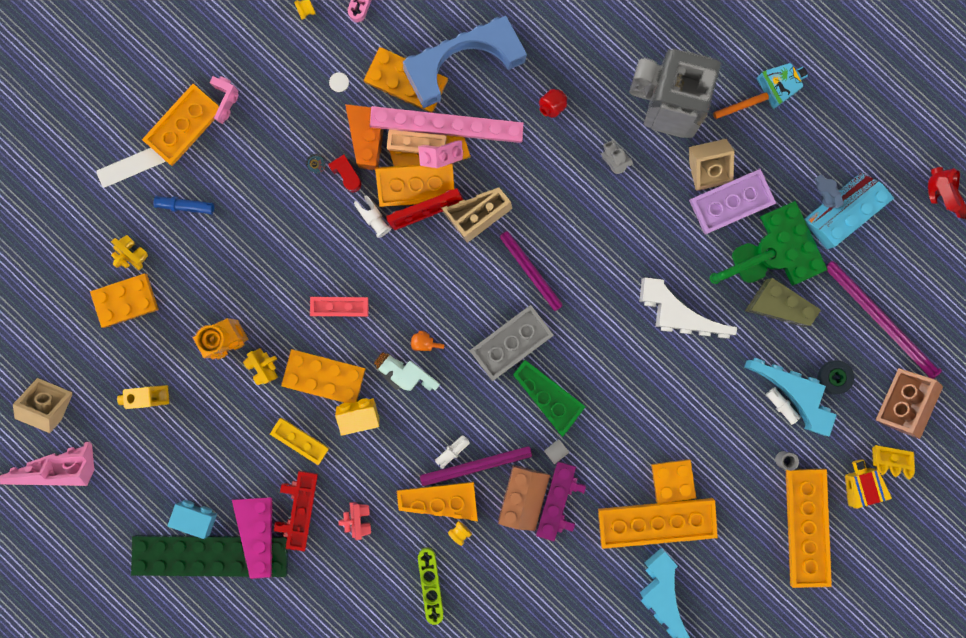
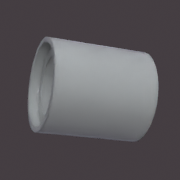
M559 439L544 450L554 464L570 453Z
M781 451L776 455L775 462L780 468L792 471L799 465V459L793 453ZM789 456L790 463L785 466L784 459Z

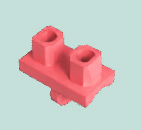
M350 502V518L349 512H344V519L339 520L338 523L340 526H344L345 532L352 531V538L361 540L362 536L371 534L370 523L360 522V517L369 516V505Z

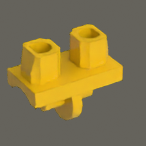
M128 235L120 240L114 238L111 241L114 245L113 248L119 253L114 252L111 255L115 259L113 265L116 268L120 266L128 268L130 264L138 271L143 268L142 262L148 257L147 252L139 247L132 253L129 249L135 243Z
M261 348L247 354L248 357L243 363L249 370L256 369L257 374L253 376L256 385L266 384L278 378L274 371L276 367L273 364L277 360L276 356L269 357L267 352L263 353Z

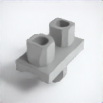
M614 140L603 145L605 152L601 153L602 159L611 167L615 174H620L626 170L627 166L633 165L632 159L622 148L616 145Z

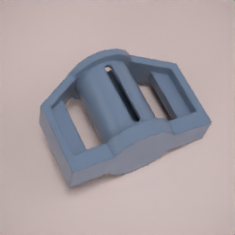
M822 174L815 178L817 189L823 197L822 202L824 206L837 209L844 205L841 193L837 190L835 180L826 179Z

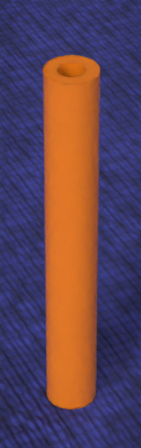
M765 92L715 111L713 116L715 119L721 118L768 100L769 95Z

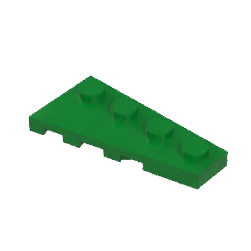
M526 360L521 363L513 374L563 437L586 406Z

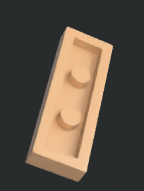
M389 130L387 150L419 153L418 146L429 145L439 147L446 144L447 137L445 135Z

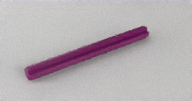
M527 446L423 474L420 476L422 486H427L531 458V449Z

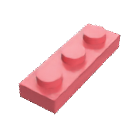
M310 297V316L368 317V297Z

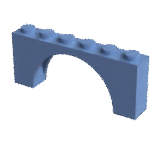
M507 16L496 17L486 25H478L468 33H460L450 41L444 40L438 46L426 48L422 53L416 56L411 55L403 61V70L423 109L441 101L437 75L444 61L456 52L466 49L487 51L499 58L508 70L525 63L527 54Z

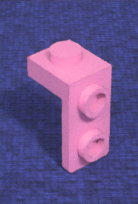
M212 76L210 84L215 89L225 93L214 117L216 121L223 124L230 116L232 104L238 99V90L234 85L230 84V80L222 76L220 78Z
M457 140L439 147L429 145L418 146L420 166L440 168L463 159L462 141Z

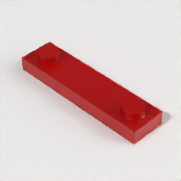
M458 188L451 189L401 211H395L386 216L387 221L395 231L443 212V207L458 204L459 201L463 200V197Z

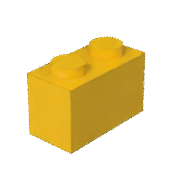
M364 398L354 403H342L336 407L335 417L341 436L379 427V415L374 398Z

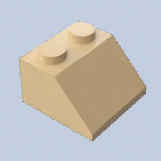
M727 139L689 147V164L696 191L724 185L733 181L734 149Z
M37 378L14 402V418L51 433L62 420L72 397V392Z

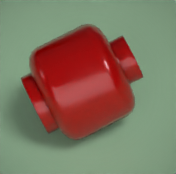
M550 89L539 100L540 112L546 117H557L567 107L565 93L559 89Z

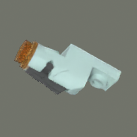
M382 352L374 362L377 366L376 369L379 370L380 374L395 390L402 388L403 390L411 391L420 379L423 381L421 384L429 391L431 389L436 390L440 386L438 381L412 361H409L404 366L403 362L393 358L389 353L385 354Z

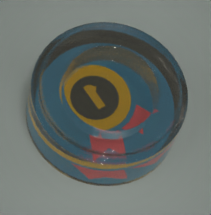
M312 154L307 158L306 166L311 173L320 174L325 170L326 162L321 155Z

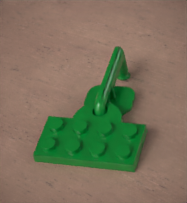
M796 201L760 216L768 234L761 239L758 246L747 243L736 248L732 253L735 265L719 273H712L709 279L711 283L718 284L720 281L739 273L744 282L753 283L765 277L767 268L774 270L784 269L793 286L828 269Z

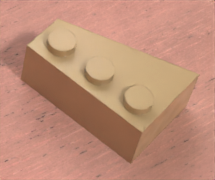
M496 188L476 195L472 199L459 201L458 204L449 207L445 206L442 210L468 243L512 209V205L500 188Z

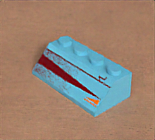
M861 172L839 190L844 205L837 209L826 207L823 204L820 205L804 219L808 228L826 249L836 247L894 199L882 183Z

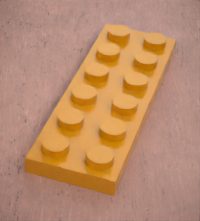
M827 469L786 470L790 586L792 588L832 587Z
M713 498L598 509L602 549L718 538L716 507Z

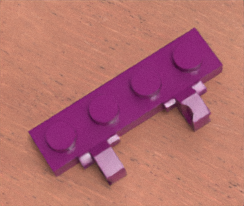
M560 461L556 463L536 536L555 541L557 531L562 533L563 529L574 530L575 523L564 519L563 510L568 494L571 495L572 491H579L584 494L586 489L585 485L577 483V478L573 477L576 466Z

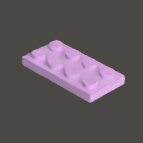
M761 169L689 200L705 235L776 204Z

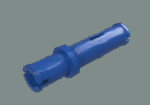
M155 196L153 201L154 208L171 209L173 212L180 210L213 215L214 212L213 202L178 199L175 196L172 198Z

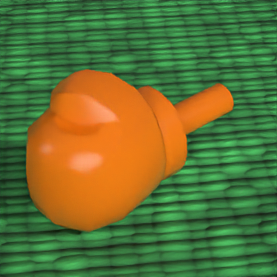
M419 331L411 338V348L414 351H431L432 347L444 349V344L433 343V338H429V334L425 331Z

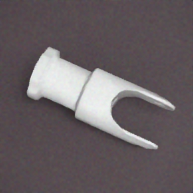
M366 195L365 200L371 210L363 209L357 201L354 202V205L367 224L373 227L377 233V238H381L392 228L385 223L380 211Z

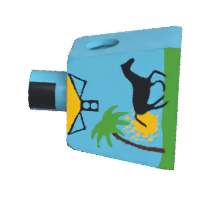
M788 63L762 72L757 77V80L764 93H768V101L772 108L775 109L803 87L801 80L806 78L808 73L804 67L795 70L793 65Z

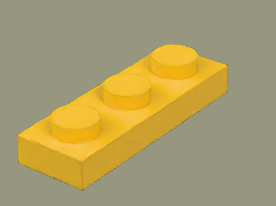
M282 417L270 433L271 436L317 465L321 463L330 449Z

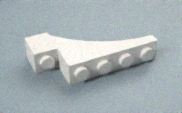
M642 279L639 302H645L644 306L656 307V304H658L656 327H661V331L672 332L673 329H680V333L684 334L698 331L701 336H711V333L718 334L719 338L730 339V335H736L737 327L713 322L687 308L664 285V280Z

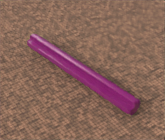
M508 231L501 234L500 239L552 309L554 311L560 309L563 306L511 234Z

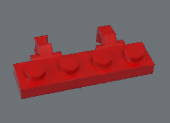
M298 471L297 481L293 480L292 484L283 483L281 485L280 493L292 494L291 499H294L291 518L288 519L287 523L276 521L274 531L283 532V537H287L286 549L304 552L306 550L318 473Z

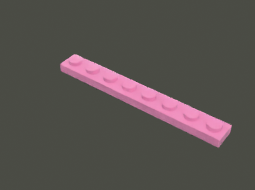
M371 107V128L521 143L523 140L522 122Z

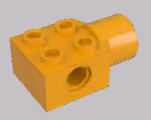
M229 318L216 324L202 327L193 337L203 358H211L212 360L216 358L219 360L227 356L229 350L240 349L245 345L244 342L249 340L239 321Z

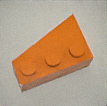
M345 104L356 163L359 168L375 170L376 167H379L384 129L370 127L371 107Z

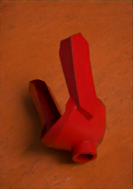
M943 167L932 169V176L928 180V195L931 204H937V198L941 195L948 211L955 212L958 218L966 219V204L958 190L960 171L955 168L943 170Z

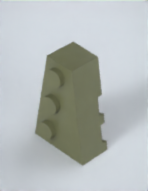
M770 278L763 282L745 311L797 326L807 327L812 325L821 309L775 279Z

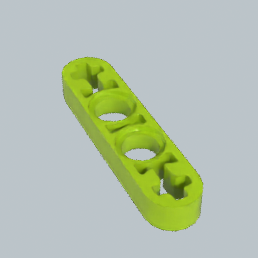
M425 547L418 554L425 615L430 624L437 625L442 621L444 612L436 554L433 549ZM425 552H428V555H432L429 559L428 567H426L425 558H422ZM427 571L433 572L435 575L434 580L427 581L424 578V573ZM435 591L438 595L437 599L429 600L427 592ZM428 605H436V613H440L437 619L430 616L432 614V606L428 607Z

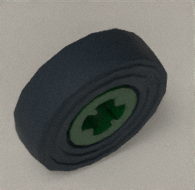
M832 360L826 362L818 372L819 384L826 386L824 391L830 394L840 395L845 393L854 383L853 370L843 361ZM834 373L840 376V379H837L838 382L832 379V375L835 376Z

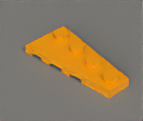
M474 482L397 490L399 511L478 521Z

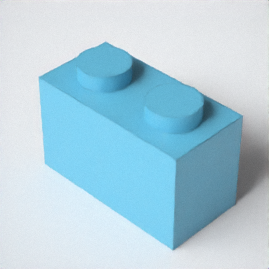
M183 500V502L175 504L167 527L205 539L210 536L217 513L212 512V509L209 507L201 506L200 508L194 506V503L191 501Z

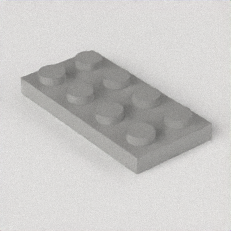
M530 305L469 351L490 379L494 381L554 335L532 305Z

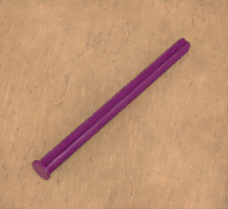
M834 261L826 265L828 269L826 271L928 375V378L934 379L942 372V369L937 368Z

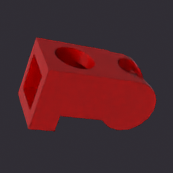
M345 155L328 164L334 174L340 173L343 178V185L349 192L355 193L360 190L361 180Z

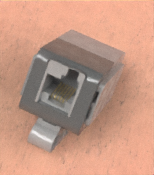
M677 49L667 50L661 66L650 59H639L629 93L633 96L650 100L644 126L681 138H693L708 115L721 62L707 56Z

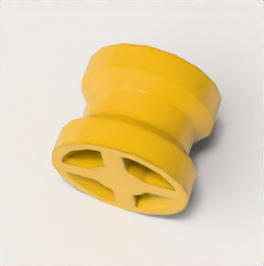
M310 0L294 1L302 20L309 14H316Z
M460 521L456 523L454 529H450L448 532L449 536L460 546L464 544L466 538L472 535L471 531Z

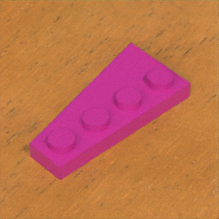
M272 498L232 500L250 579L272 578Z

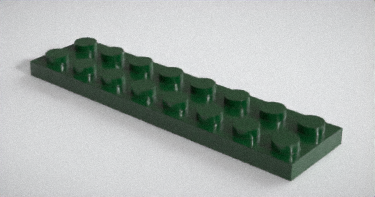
M177 535L132 536L131 576L250 577L240 536H208L205 539L196 536ZM272 536V577L287 576V537Z

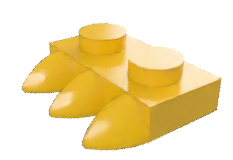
M877 445L872 448L873 466H876L882 475L890 469L895 478L900 475L901 471H903L908 480L914 476V452Z

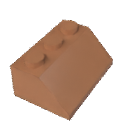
M898 368L876 421L901 433L920 439L943 386L935 379Z
M513 465L498 524L518 530L535 531L550 474Z

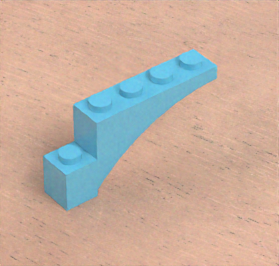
M757 358L746 361L744 368L754 371L771 381L791 400L805 423L804 429L820 435L830 436L837 415L831 413L830 408L820 405L826 387L819 384L820 380L808 377V380L801 378L802 374L794 371H790V373L784 372L783 367L774 364L771 367L767 366L765 361Z
M660 548L644 562L648 567L646 572L654 580L640 592L643 597L641 602L648 610L652 608L656 612L654 617L661 625L665 623L669 627L667 632L672 638H690L680 618L676 603L675 569L678 566Z

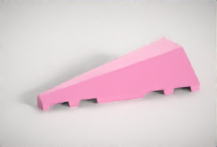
M85 442L83 447L77 449L74 447L68 448L66 453L60 455L54 453L28 462L26 467L20 469L16 467L11 468L10 472L0 475V484L87 486L94 472L92 444Z

